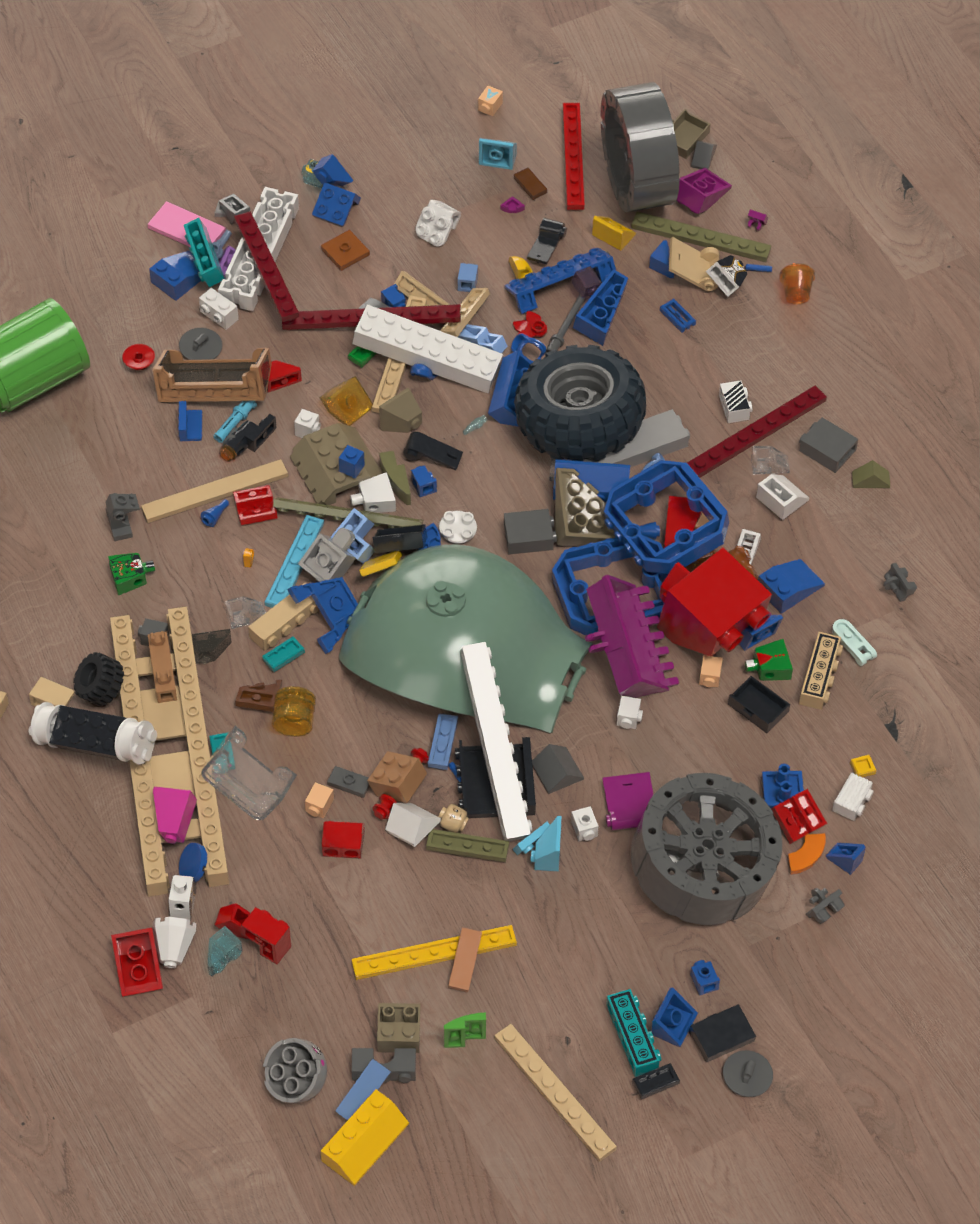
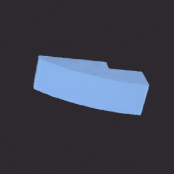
M467 324L458 336V338L502 353L508 347L503 335L489 333L487 327Z

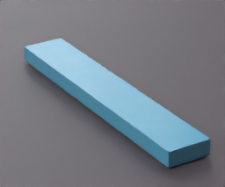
M306 515L264 602L265 606L273 608L289 595L287 589L295 586L303 569L298 563L321 532L324 525L323 519Z

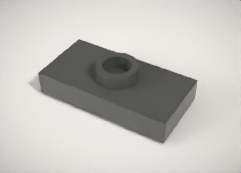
M337 766L334 767L327 781V785L363 798L370 787L367 781L369 777Z

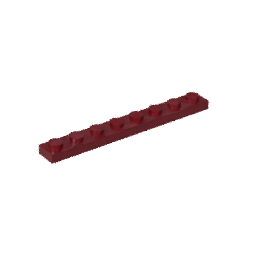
M251 211L234 216V221L281 321L285 322L298 318V309Z

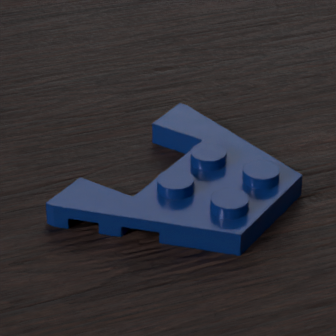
M343 577L292 586L287 589L295 604L312 596L331 628L329 632L317 639L325 654L333 649V646L349 627L347 620L352 616L358 605Z

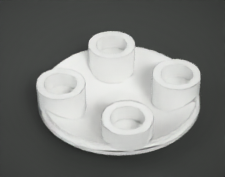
M447 511L440 521L439 529L441 535L447 541L465 543L474 537L477 531V524L473 514L470 512Z

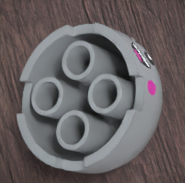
M289 1038L280 1040L268 1051L263 1067H265L266 1081L264 1083L272 1096L283 1102L301 1103L312 1099L321 1091L327 1077V1063L322 1051L315 1044L304 1039Z

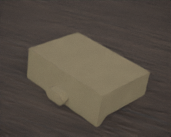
M684 109L672 121L678 155L687 159L695 150L697 141H703L710 133L711 124Z

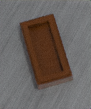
M529 168L514 174L516 182L532 200L547 193V188Z

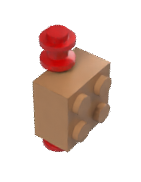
M413 748L411 756L387 751L367 781L381 802L380 804H374L372 808L377 818L381 820L389 819L393 803H397L396 801L408 803L427 775L422 763L426 764L429 761L428 754L424 749Z

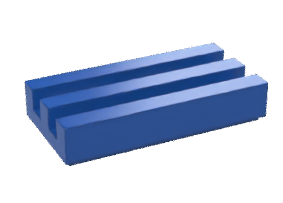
M675 299L660 306V312L681 333L685 329L688 330L691 325H696V320Z

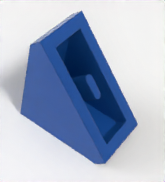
M663 240L651 254L649 268L669 278H674V273L669 271L670 249L667 240Z
M837 843L826 857L851 875L863 862L866 847L864 844Z

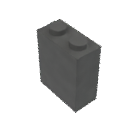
M822 417L818 422L812 424L807 434L804 433L801 436L799 451L836 473L857 450L858 438Z
M549 509L504 513V530L508 555L553 550L554 542H557L556 531H552L554 519L553 516L549 515Z

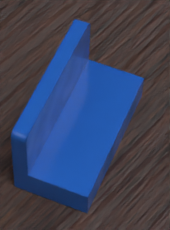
M179 401L180 441H201L202 410H187V402Z

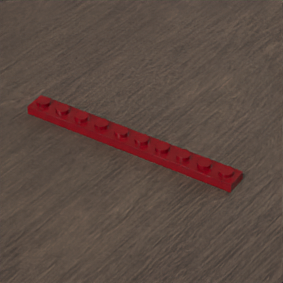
M461 304L378 308L419 324L461 322ZM365 308L298 311L299 317L282 322V329L357 327Z
M815 385L690 460L687 464L701 478L826 402L827 396Z

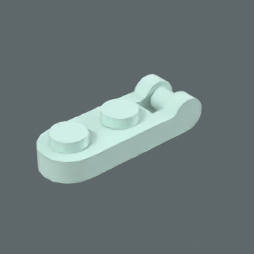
M839 619L834 622L832 628L833 635L841 637L840 643L855 658L859 666H863L867 663V660H873L877 657L875 649L849 621Z

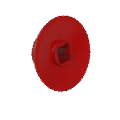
M134 344L125 349L122 359L128 367L135 370H143L152 364L155 359V353L148 345Z

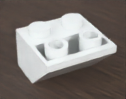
M771 474L758 484L756 498L782 520L809 501V497L783 475Z

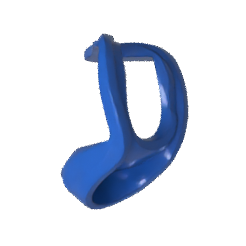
M518 334L513 339L511 345L512 352L519 351L522 353L523 347L527 343H532L539 348L541 354L538 359L540 360L546 352V346L541 341L525 334Z
M414 364L411 366L410 374L412 376L417 375L429 380L438 376L433 374L430 368L424 364Z

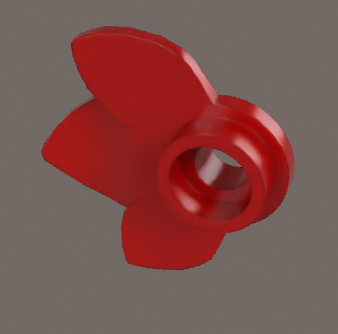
M527 311L526 320L513 322L515 330L519 332L518 334L522 333L533 338L542 337L547 333V325L541 320V316L532 311Z

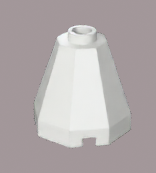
M165 917V921L160 922L161 918H156L153 921L152 927L159 962L164 964L165 968H176L177 965H181L196 932L197 923L193 922L190 925V920L175 917Z

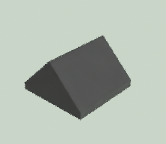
M548 744L532 760L533 768L548 794L584 780V776L567 747Z

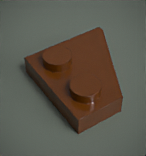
M276 680L275 684L265 685L263 682L253 686H241L235 700V706L274 712L282 687V680Z

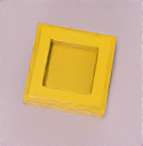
M870 755L851 759L850 764L854 773L863 778L876 774V768Z

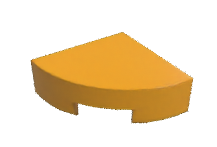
M245 548L243 554L244 567L251 568L255 553L253 549Z

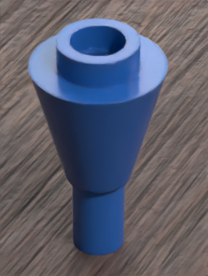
M224 499L219 505L201 512L203 524L214 527L223 510L229 506V501Z
M656 522L640 526L643 536L653 540L660 536V526L656 525Z

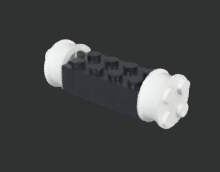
M43 702L35 707L29 727V735L32 736L33 741L38 745L48 744L53 748L125 762L132 760L136 764H143L151 759L157 738V731L154 730L153 725L149 721L138 722L134 718L88 711L65 705L54 706L50 702Z

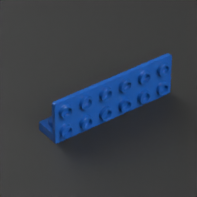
M593 248L588 253L575 255L573 259L568 261L562 260L557 265L544 267L537 273H529L524 278L513 279L504 286L507 291L515 296L518 310L522 314L538 308L533 291L596 267L599 281L603 282L613 269L616 270L611 255L600 248Z

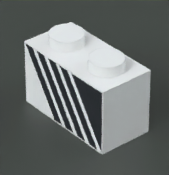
M742 381L720 384L719 397L727 422L733 423L749 420L750 412H752V403L747 399V388L743 387Z

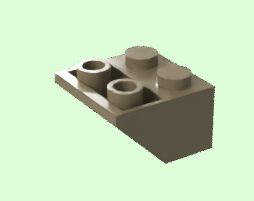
M378 1003V1052L394 1053L395 1048H416V1053H420V1004Z

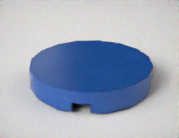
M193 842L188 844L184 848L179 861L180 876L194 877L195 883L203 876L204 871L202 869L207 864V852L203 845Z

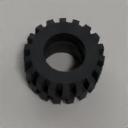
M90 653L87 658L85 657L82 660V663L79 664L73 680V683H75L73 686L75 694L98 706L107 705V703L112 702L121 689L124 680L123 666L119 661L102 653Z

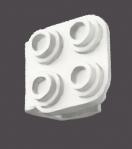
M430 200L428 206L423 208L417 222V236L434 246L444 245L451 229L456 228L461 212L441 201Z

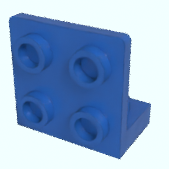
M324 182L312 215L344 226L353 203L359 204L361 197L356 193Z

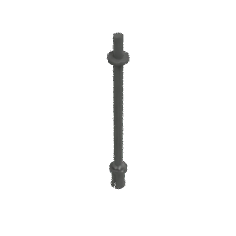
M596 267L593 268L592 274L558 333L551 336L545 353L554 349L558 351L563 346L565 333L598 277Z

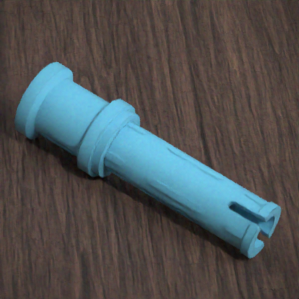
M242 401L238 406H235L232 415L213 435L214 439L219 443H223L231 430L241 420H245L252 409L257 407L256 401Z

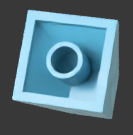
M479 139V165L513 170L517 155V143Z
M562 816L555 818L537 840L536 849L531 850V862H535L534 870L559 871Z

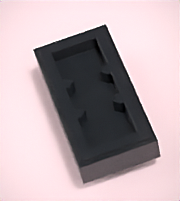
M669 1063L633 1078L632 1082L640 1098L644 1099L680 1084V1079L672 1064Z

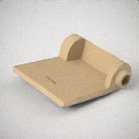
M674 237L670 238L669 271L706 291L717 289L718 285L706 271L719 260V250L714 247H707L700 252Z

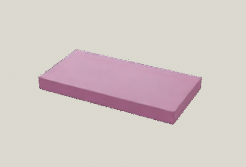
M167 201L147 224L148 229L189 247L191 246L185 238L186 231L183 225L198 217L207 228L212 243L217 242L226 231V227Z

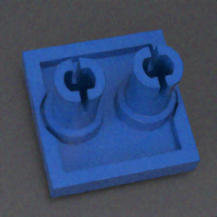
M787 764L779 765L778 771H762L763 798L770 808L804 791L802 771H790V766Z

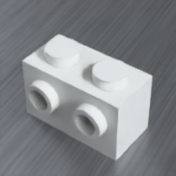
M210 288L199 297L200 312L225 330L239 320L237 305L213 288Z

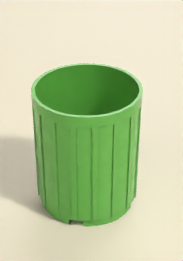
M52 298L44 300L0 325V413L10 412L90 368L89 355L77 328L65 310Z

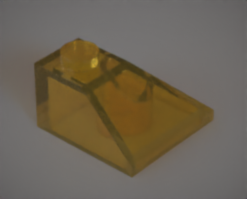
M356 376L332 387L319 397L327 411L342 424L348 426L356 422L371 410L373 406L372 401Z

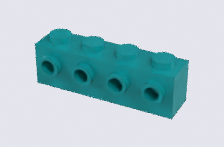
M198 217L183 225L186 231L185 238L191 246L189 249L192 256L195 257L193 261L200 271L198 275L201 281H205L211 287L225 278L208 230Z

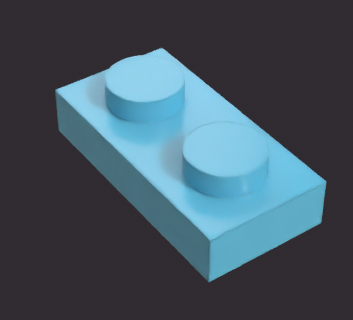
M548 821L513 848V851L519 855L521 852L526 854L533 849V843L550 826Z

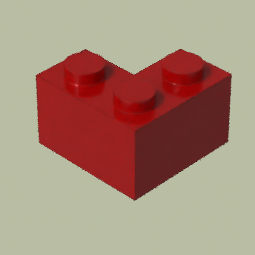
M255 907L241 925L242 935L257 943L260 947V955L276 965L291 948L289 925L283 920L275 919L266 910H260Z

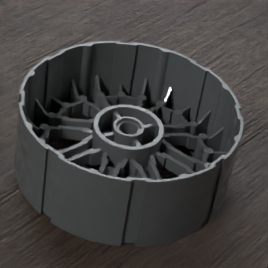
M655 82L605 90L600 110L602 122H600L604 158L605 161L607 160L609 180L616 200H619V206L624 212H633L672 205L676 202L679 192V156L673 121L660 87Z
M713 773L688 774L684 778L680 779L678 777L663 785L650 799L631 844L633 872L648 898L666 913L675 915L680 920L702 925H716L726 923V921L732 919L736 920L755 907L776 872L782 855L780 826L778 821H775L773 811L768 804L741 782L736 783L730 777ZM685 801L698 802V808H700L698 823L694 820L691 821L682 810V804ZM714 805L728 812H733L724 823L722 822L719 825H716L715 819H713ZM666 816L675 823L682 835L675 836L667 834L666 831L662 830L663 820ZM744 824H748L754 831L755 838L746 841H737V839L730 838L732 833ZM665 849L678 851L682 854L683 858L677 863L673 862ZM741 855L757 857L756 865L752 870L747 867L744 868L736 863L733 857ZM692 869L702 873L703 881L691 877L687 872ZM671 870L675 873L674 875L669 874ZM716 871L725 872L734 879V882L719 883Z

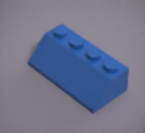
M519 351L503 357L488 414L500 424L517 427L519 426L515 413V392L520 379L532 363Z
M556 459L553 500H555L556 468L575 469L579 473L577 477L583 483L587 484L589 482L599 491L597 496L606 503L610 490L629 479L630 465Z

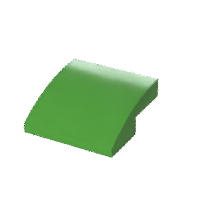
M486 1012L465 1015L445 1024L444 1048L465 1047V1040L486 1039Z

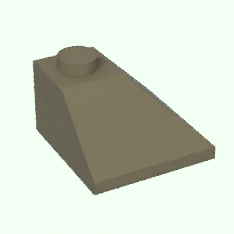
M406 388L379 406L380 429L382 431L409 433L422 424V411L409 388Z

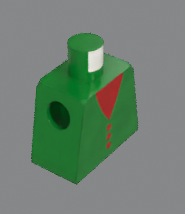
M784 639L756 647L753 659L745 661L746 672L757 670L761 681L791 680L793 668Z

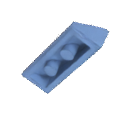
M372 1059L335 1112L349 1120L374 1090H378L391 1071Z

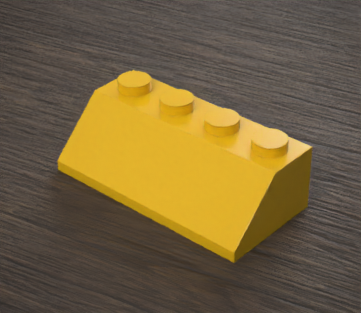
M375 1089L321 1150V1160L355 1186L407 1128L409 1122L393 1101Z

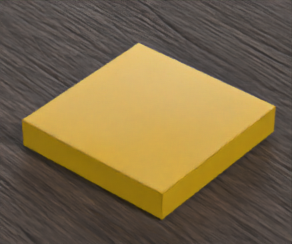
M393 551L364 562L359 570L361 576L364 577L396 565L402 556L401 551Z

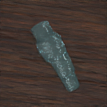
M482 415L473 420L463 430V434L467 435L474 429L482 427L487 421L486 416Z

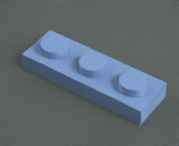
M438 714L428 767L448 770L458 716Z

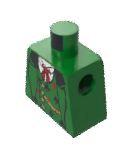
M139 553L108 556L110 570L118 595L146 585L145 573L155 571L153 560L142 563Z

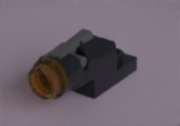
M269 414L265 419L261 420L259 426L247 420L239 428L234 427L221 446L220 456L225 461L230 462L235 460L247 448L255 452L277 428L276 417Z

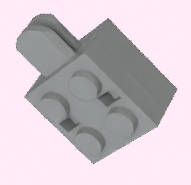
M340 528L333 538L319 533L298 564L318 581L343 577L356 559L347 551L355 540L354 533L345 528Z

